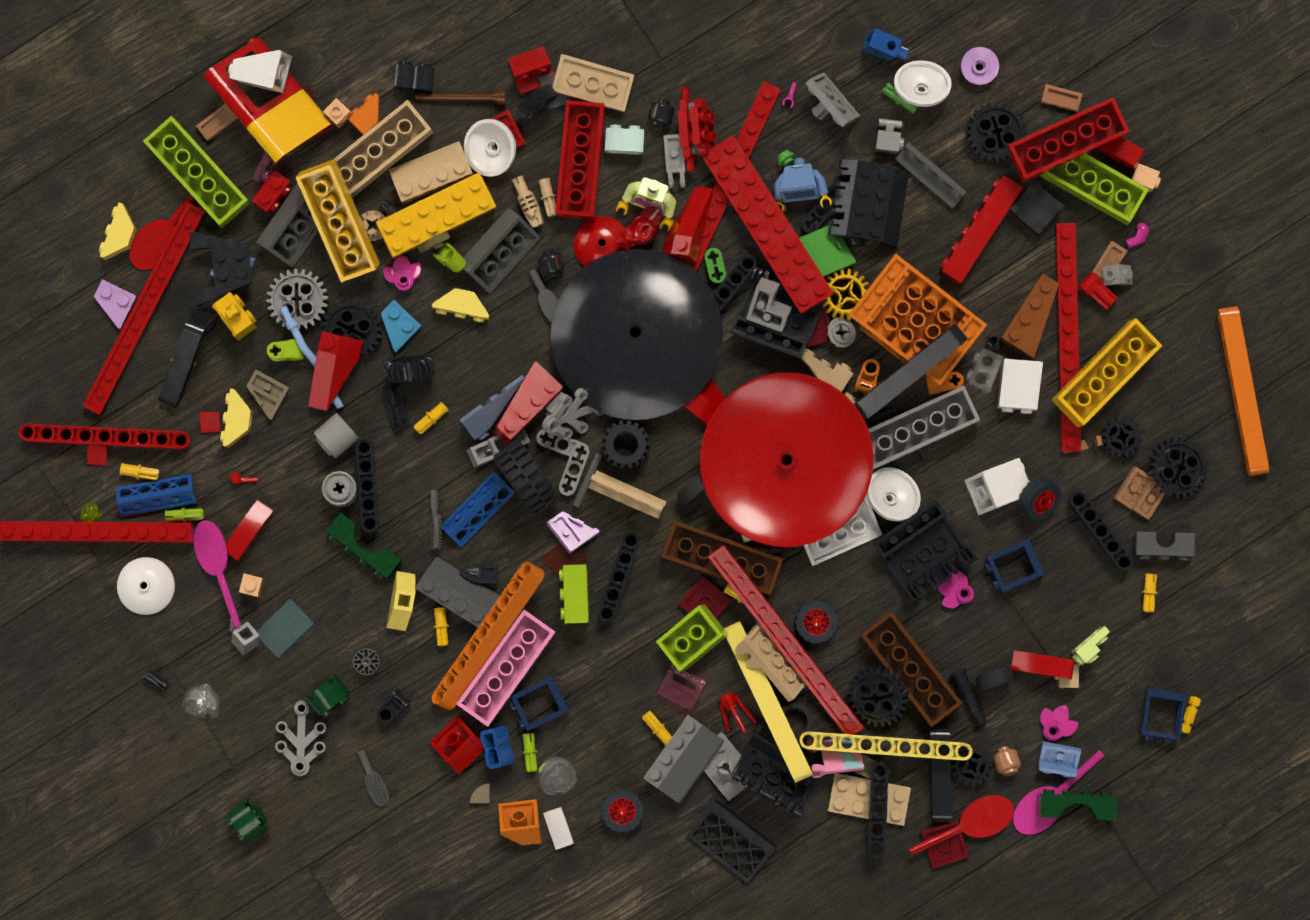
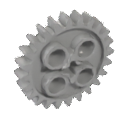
M296 268L294 274L287 270V276L280 273L281 280L279 281L274 278L276 285H269L273 291L267 292L271 299H267L266 302L272 305L267 309L269 311L274 310L271 317L278 316L276 322L280 323L283 321V328L286 327V321L280 311V308L283 306H293L291 316L293 319H296L299 331L302 325L306 329H308L309 323L315 326V319L321 321L319 314H326L322 308L328 307L324 301L329 300V297L323 296V294L328 291L327 289H321L324 283H317L319 277L312 278L313 273L311 271L306 275L305 269L301 271V274L298 273ZM296 283L299 284V287H298V295H299V297L302 299V300L299 301V310H300V316H299V317H297V314H296V313H297V304H296L295 301H293V299H296V289H295V284H296ZM305 285H310L312 288L309 294L302 293V288ZM286 286L292 287L290 295L283 294V289ZM311 304L313 307L312 311L304 313V305Z

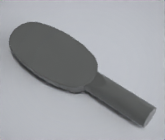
M536 269L529 271V274L539 291V304L547 319L552 323L558 299L550 290L545 288Z
M431 490L430 540L431 549L437 550L441 548L440 542L442 540L439 539L442 538L440 536L442 535L440 533L442 532L440 530L442 527L439 526L442 524L440 523L441 515H437L438 490Z
M363 749L357 752L366 773L365 785L368 794L375 805L385 806L389 802L387 787L379 773L373 771Z

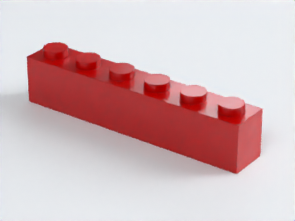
M1004 175L1002 179H996L992 185L994 191L991 196L989 194L985 196L981 202L984 205L981 211L976 210L971 218L974 222L970 227L966 225L961 233L963 239L960 243L955 242L950 250L953 252L950 259L946 257L940 266L943 268L941 274L958 285L962 283L1023 188Z

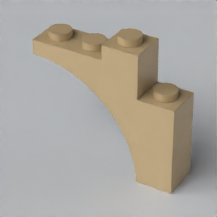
M807 349L802 359L799 360L811 370L815 378L831 384L842 392L853 375L851 372L852 368L844 363L841 365L837 363L834 369H832L829 362L821 359V361L814 357L815 354ZM847 392L844 394L851 400L852 403L855 402V397H853Z

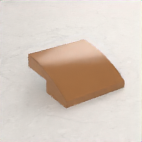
M1133 466L1114 499L1149 520L1166 492L1160 494L1161 488H1154L1156 481L1150 482L1151 476L1138 467Z

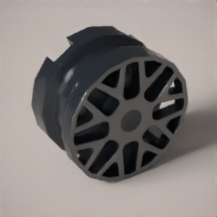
M364 648L356 652L353 658V665L358 673L372 675L380 668L381 659L379 654L373 649Z

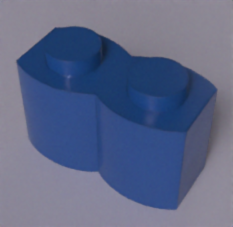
M501 726L481 731V743L485 749V761L489 769L513 764L514 754L509 745L510 738L507 728Z

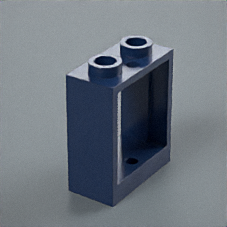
M1029 539L985 558L987 561L984 563L988 573H992L994 580H992L993 586L1000 593L1045 574ZM1022 547L1034 574L1005 586L994 563V559Z
M553 676L510 696L512 700L509 703L513 711H518L521 717L518 719L521 728H526L527 731L569 711ZM548 684L560 710L529 724L518 698Z
M1146 688L1139 734L1144 735V739L1149 740L1161 737L1163 742L1168 743L1180 740L1187 694ZM1151 697L1178 701L1173 734L1146 730Z

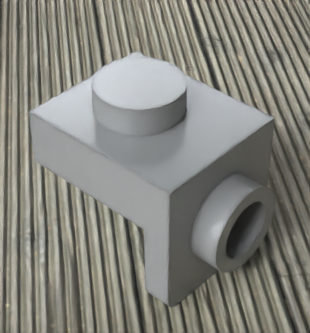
M1116 264L1102 268L1104 285L1132 284L1133 272L1131 265Z

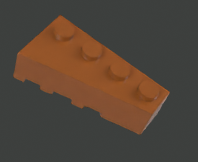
M1045 274L1040 276L1000 338L1003 343L1031 361L1035 357L1059 283Z

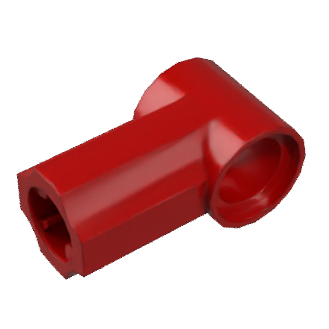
M1090 272L1078 285L1084 294L1092 297L1105 310L1118 298L1093 272Z

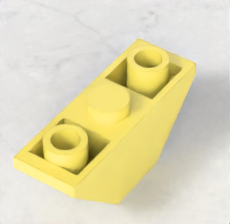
M120 202L112 211V223L108 224L105 235H107L106 240L101 243L99 248L100 257L105 260L130 249L137 232L126 206Z
M455 288L432 304V308L438 314L447 315V312L455 313L454 317L465 319L466 316L473 317L474 321L483 323L485 320L490 319L488 312L476 294L471 291Z
M230 389V393L226 394L225 404H228V410L223 415V423L226 425L225 431L221 432L220 438L223 446L228 448L250 432L253 415L252 410L235 389Z
M396 571L386 628L406 631L415 597V574Z

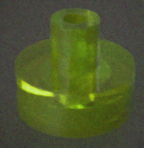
M87 502L81 511V519L87 522L100 519L101 512H98V506Z

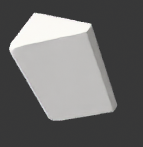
M562 807L543 813L555 849L574 844Z

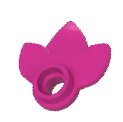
M400 255L396 257L393 267L383 268V274L385 279L389 283L395 284L399 290L408 291L412 288L414 280L420 276L421 265L420 263L410 264L407 257ZM407 279V282L401 283V280Z
M960 571L956 575L951 573L953 576L951 580H947L940 586L937 584L939 592L945 596L942 605L947 608H955L960 603H969L974 597V591L968 585L967 577ZM965 590L968 593L966 598L961 596V591Z
M1066 705L1057 707L1053 712L1047 708L1043 709L1040 721L1044 726L1043 734L1047 740L1057 741L1061 736H1070L1076 731L1078 722L1068 720L1069 712ZM1051 728L1056 729L1055 735L1049 733Z

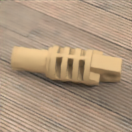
M519 176L517 179H513L512 182L518 193L517 200L532 228L543 225L540 207L533 192L528 190L524 177Z

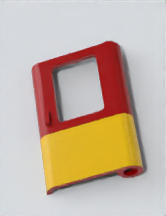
M253 37L246 43V46L211 67L203 77L273 161L277 163L282 157L315 135L321 136L326 133L333 124L289 72L284 92L260 108L256 107L239 85L229 78L230 75L226 68L231 63L233 64L234 59L242 58L249 53L256 55L271 52L261 38L256 39Z

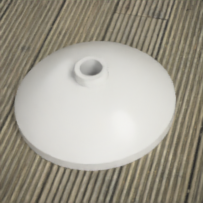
M912 61L903 65L897 71L894 78V87L897 94L907 103L915 106L929 107L943 102L948 97L951 91V78L946 70L938 64L929 61Z
M495 119L480 120L470 127L465 136L464 153L469 165L477 173L479 172L481 175L489 177L498 176L506 172L514 161L516 154L515 139L510 129L502 122Z
M887 467L879 469L872 474L871 483L866 495L876 513L891 521H905L917 512L921 501L920 491L915 481L907 473L896 468Z
M142 557L129 562L122 569L117 581V591L121 602L129 610L137 614L151 615L160 612L170 603L175 592V580L166 564L155 558ZM143 582L147 583L146 589L141 588Z

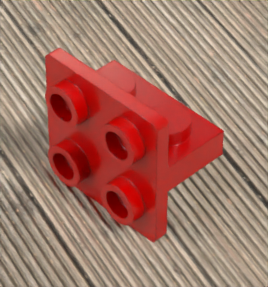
M543 46L508 59L520 94L553 83L555 76Z

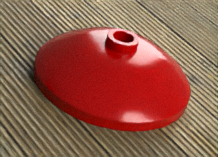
M598 216L596 220L584 222L577 230L574 238V252L581 265L586 267L605 255L624 251L616 239L620 236L625 237L626 228L616 219L606 216ZM600 240H604L606 244L604 246H600L598 242Z

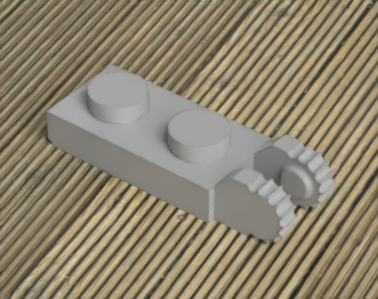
M679 134L663 135L669 189H672L674 186L672 176L674 173H680V186L685 188V159L683 157V148H680Z

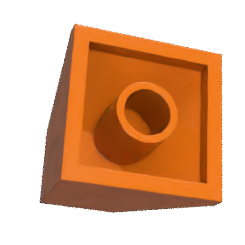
M537 799L498 804L501 835L520 845L541 843Z

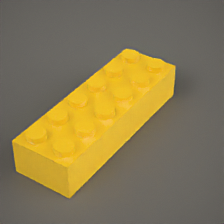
M333 159L299 172L295 178L340 281L344 282L376 270L380 262L336 160Z
M478 172L376 222V226L392 258H395L418 247L433 236L445 231L449 232L494 210L496 205Z
M1136 318L1132 319L1051 400L1077 427L1084 426L1162 345Z

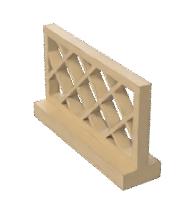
M597 470L591 477L589 489L656 519L660 518L666 501Z

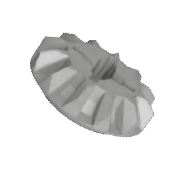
M840 317L835 318L827 326L828 333L826 335L829 336L830 342L834 343L836 347L845 348L854 342L856 336L855 328L846 318H843V320H840ZM839 328L840 331L846 332L842 336L836 334V332L839 331Z

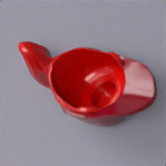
M655 207L646 208L628 225L625 237L620 236L616 241L620 243L624 250H632L636 245H645L652 242L659 233L658 225L662 218V211Z

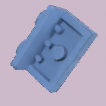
M1043 741L1038 760V770L1046 774H1060L1066 778L1077 777L1081 749Z

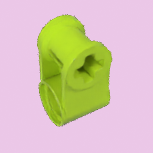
M444 241L445 245L432 255L453 272L461 271L466 264V260L448 242Z
M295 339L272 342L267 347V354L273 361H296L305 358ZM276 347L279 351H281L278 352V356H274V354L271 353L274 351V348Z

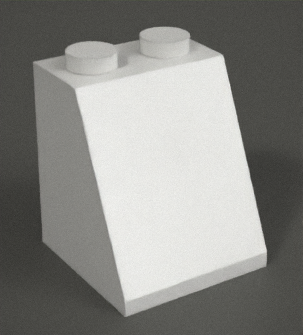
M276 50L234 59L233 64L231 63L229 66V78L242 84L283 93L292 56L283 51Z
M1004 359L1000 364L997 408H1002V412L1012 413L1013 409L1021 410L1022 414H1032V411H1036L1038 408L1043 362Z
M1020 458L964 480L978 516L1017 501L1022 489L1030 482Z

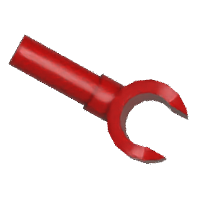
M240 472L230 474L233 484L258 482V478H241Z

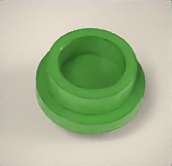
M790 150L782 152L777 157L778 165L780 167L791 166L794 163L795 154L790 152Z

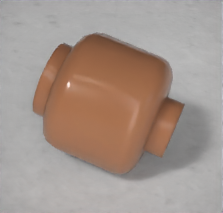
M1008 746L999 748L998 753L993 757L997 772L1005 777L1018 773V769L1021 767L1018 752L1015 749H1009Z

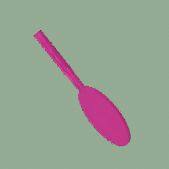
M201 521L194 532V549L197 559L207 573L217 576L234 628L240 627L241 623L223 574L228 561L224 536L213 522Z
M1099 750L1077 770V777L1068 778L1058 788L1043 786L1029 792L1015 809L1013 816L1015 828L1023 834L1030 835L1039 833L1051 826L1057 818L1036 816L1037 793H1043V789L1055 790V794H1062V790H1067L1105 755Z

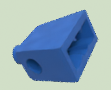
M874 28L867 33L861 51L891 61L896 57L905 60L909 49L900 46L901 39Z

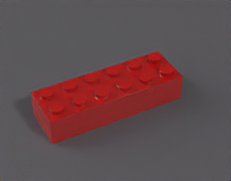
M1114 97L1013 142L1006 149L1022 183L1121 139L1127 136L1130 131Z
M566 100L555 210L557 217L596 220L606 106L604 103Z

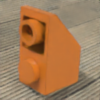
M377 93L373 96L371 94L367 96L363 101L364 105L360 108H355L349 115L350 123L362 135L366 134L380 122V98Z

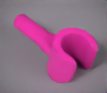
M792 83L787 98L783 100V106L785 101L789 99L792 101L790 108L793 107V96L797 83Z

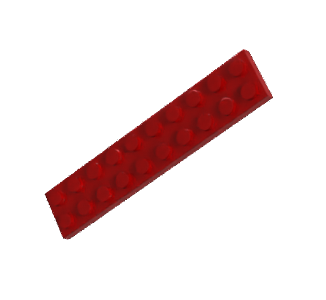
M732 135L709 149V155L701 156L800 314L802 315L833 296L834 293L735 136Z

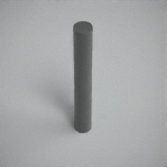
M595 454L572 504L573 506L580 508L591 483V477L595 474L603 455Z

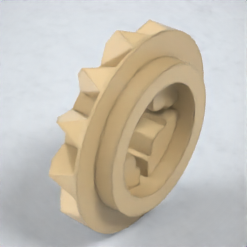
M376 210L367 211L362 214L360 218L370 241L381 239L382 236L379 231L373 228L368 230L369 224L367 220L371 222L377 220L378 222L386 217Z

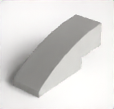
M525 429L514 439L520 440L523 445L530 443ZM497 435L469 448L467 453L474 468L492 461L494 455L505 448L507 444Z

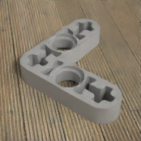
M541 430L536 437L540 446L569 456L559 484V490L564 496H571L577 489L589 457V447L585 443L569 438L566 440L569 443L568 448L560 450L557 445L563 438L558 433H548V437L553 440L554 436L558 437L555 440L554 447H551L552 442L546 441L542 443L540 436H544L547 432ZM581 446L584 447L586 452L580 458L581 461H584L583 464L578 461H572L573 457L577 459L578 452H576V449H580ZM572 464H577L580 467L577 475H572L569 472V467ZM566 475L571 478H577L576 482L573 480L571 482L573 490H569L567 493L564 492L565 489L562 487L563 484L566 485L569 479H565Z

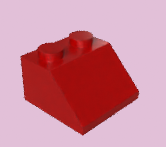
M456 716L430 742L444 760L459 774L485 750L481 739L459 716Z

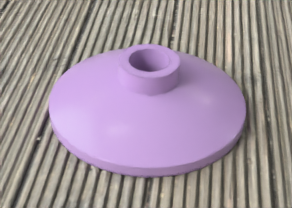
M972 48L962 59L961 71L969 82L976 85H984L991 82L997 76L999 61L994 52L988 48ZM981 64L983 69L977 70L976 65Z

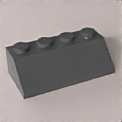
M298 183L256 241V243L292 268L318 232V228Z
M508 208L463 257L466 260L463 270L490 294L541 237L521 216Z
M439 557L435 558L415 587V589L476 627L480 626L500 597V595L484 585L466 579L459 573L458 569Z
M687 715L648 770L644 779L680 804L724 740Z

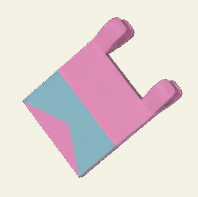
M844 738L841 742L842 747L845 749L850 748L852 740ZM808 740L806 742L807 746L812 745L814 740ZM833 740L822 741L824 747H830L833 744ZM807 749L808 751H810V752H812V753H815V752L819 751V750ZM821 750L824 765H812V777L819 778L825 774L864 770L861 753Z

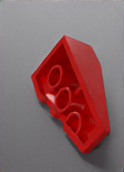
M695 186L665 238L662 253L679 260L697 262L713 196V188Z
M330 332L321 333L309 407L328 411L343 383L347 380L351 370L359 360L363 345L362 340Z
M709 380L699 394L682 407L708 425L712 415L724 401L725 397L716 384Z

